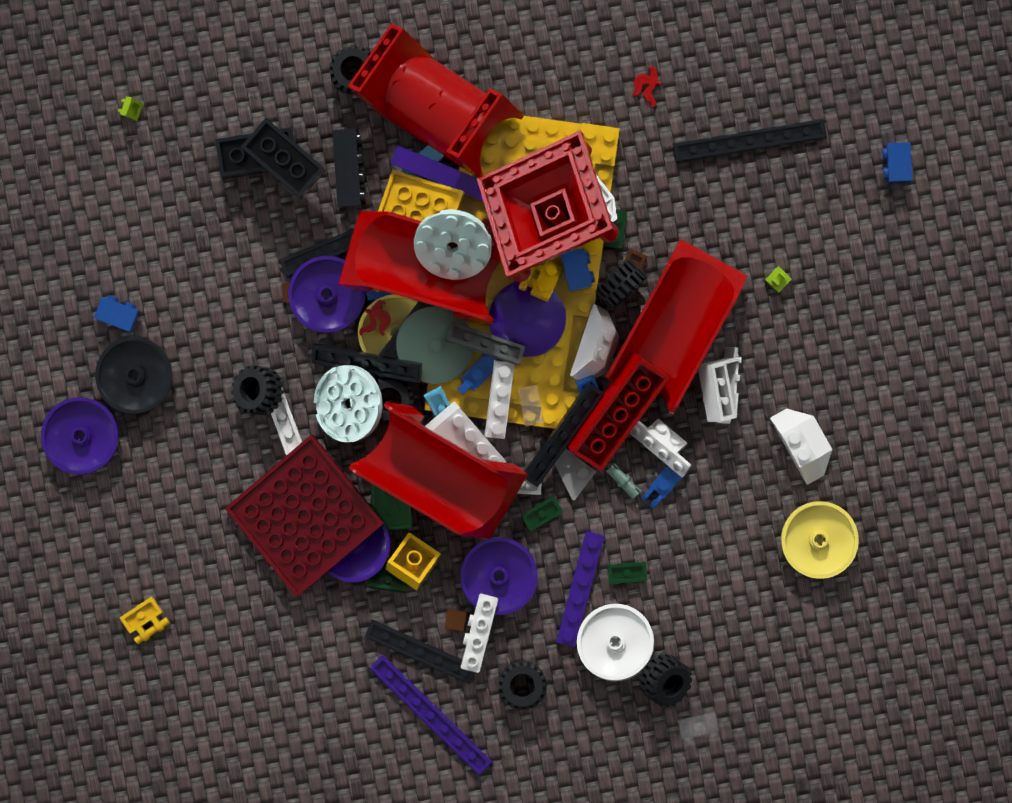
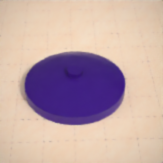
M334 256L315 257L302 264L294 273L288 290L289 304L295 317L305 327L316 332L333 333L347 328L360 315L365 302V291H356L338 285L345 260Z
M516 281L504 287L492 302L489 315L494 318L493 324H490L492 335L525 346L522 357H534L544 354L552 349L563 335L566 325V312L563 302L555 291H553L548 302L530 295L533 288L527 286L526 290L523 291L519 289L521 282Z
M75 397L60 402L50 410L42 425L41 442L46 456L56 467L72 474H88L101 469L111 460L118 446L119 430L113 414L107 407L93 399Z
M386 523L327 573L345 582L365 581L378 574L387 563L391 552V535Z
M497 537L484 540L470 550L462 564L461 584L466 597L475 607L477 606L480 594L497 597L498 602L495 615L509 614L522 608L531 599L537 586L538 573L532 555L523 545L512 539Z

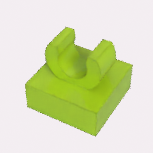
M126 96V99L121 100L124 102L122 109L118 108V112L131 120L138 121L144 103Z
M779 266L765 279L777 293L792 280Z

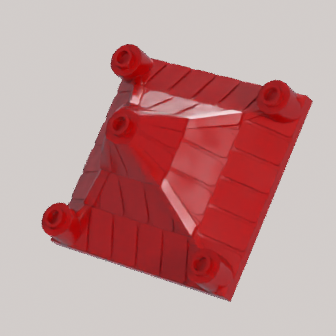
M581 130L477 178L504 271L509 280L513 278L517 282H524L530 277L531 268L587 244L592 240L601 238L604 242H612L618 236V228L611 221L590 157L592 148L585 140Z

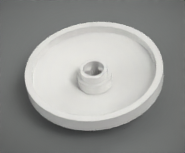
M609 604L597 608L585 618L578 632L577 649L580 659L592 674L608 681H623L636 676L647 666L646 664L650 661L654 651V635L649 622L638 610L623 604Z

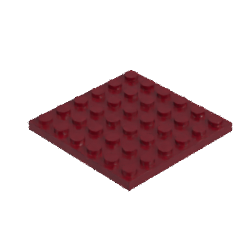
M313 434L308 436L225 508L296 598L385 524Z

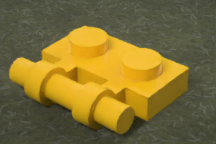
M546 261L544 266L538 265L531 268L530 277L520 283L519 289L525 291L527 286L533 288L530 295L548 302L564 268ZM534 272L539 274L537 280L532 279Z
M153 596L120 617L130 634L135 630L140 634L134 638L137 644L148 641L152 635L158 631L162 632L165 630L164 627L170 624L167 617L161 621L157 618L163 611ZM151 620L154 625L145 630L143 625Z

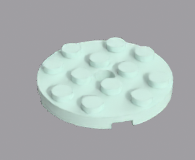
M441 210L440 213L427 216L418 226L414 238V251L419 262L432 274L445 279L460 280L472 277L485 268L492 252L491 235L484 228V224L475 216L460 210ZM454 242L458 247L451 249L448 243Z
M354 365L334 367L327 371L317 384L314 394V403H316L317 409L316 418L321 428L330 437L341 442H355L368 437L375 430L382 414V396L377 382L366 370ZM346 399H350L351 408L349 409L346 407Z

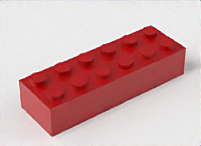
M633 352L567 447L573 454L602 471L670 378L662 370Z

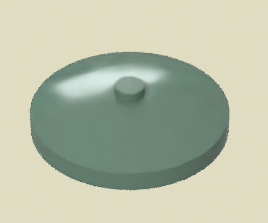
M437 306L419 309L407 317L398 331L396 339L398 358L422 363V382L432 384L448 382L459 376L471 360L473 350L446 342L452 322L469 327L465 320L453 316L454 311Z

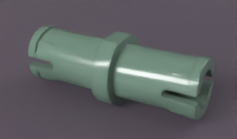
M615 463L606 471L618 483L617 486L619 488L622 487L632 499L641 492L630 480V476L628 474L625 475Z

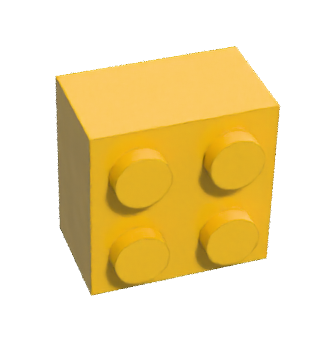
M408 533L387 562L385 570L415 590H418L438 562L441 553L411 533Z

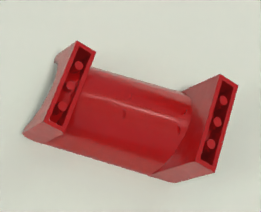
M392 23L348 85L376 113L477 178L483 176L480 164L481 149L490 131L503 120L510 118L522 120L524 117L503 94L489 88L487 93L436 61L403 28Z
M359 211L338 285L356 291L388 292L455 311L454 317L467 322L493 324L494 318L489 315L486 307V291L493 271L501 262L495 242H492L489 262L478 274L460 280L445 279L429 272L416 257L414 238L416 230L422 221L388 211ZM454 242L448 243L451 249L458 247Z
M680 239L605 378L609 380L614 378L631 354L635 352L662 370L670 378L659 393L666 400L669 412L674 414L736 302L748 275Z
M386 402L384 407L389 411L390 417L387 432L382 441L370 454L357 462L351 463L349 469L359 477L374 484L460 536L490 539L528 474L516 464L482 460L421 425L420 423L424 416L414 407Z

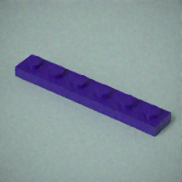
M589 531L585 533L556 640L557 643L572 647L576 645L604 535Z

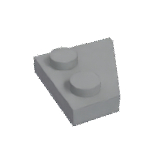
M567 449L563 451L555 462V466L571 499L575 501L596 471Z

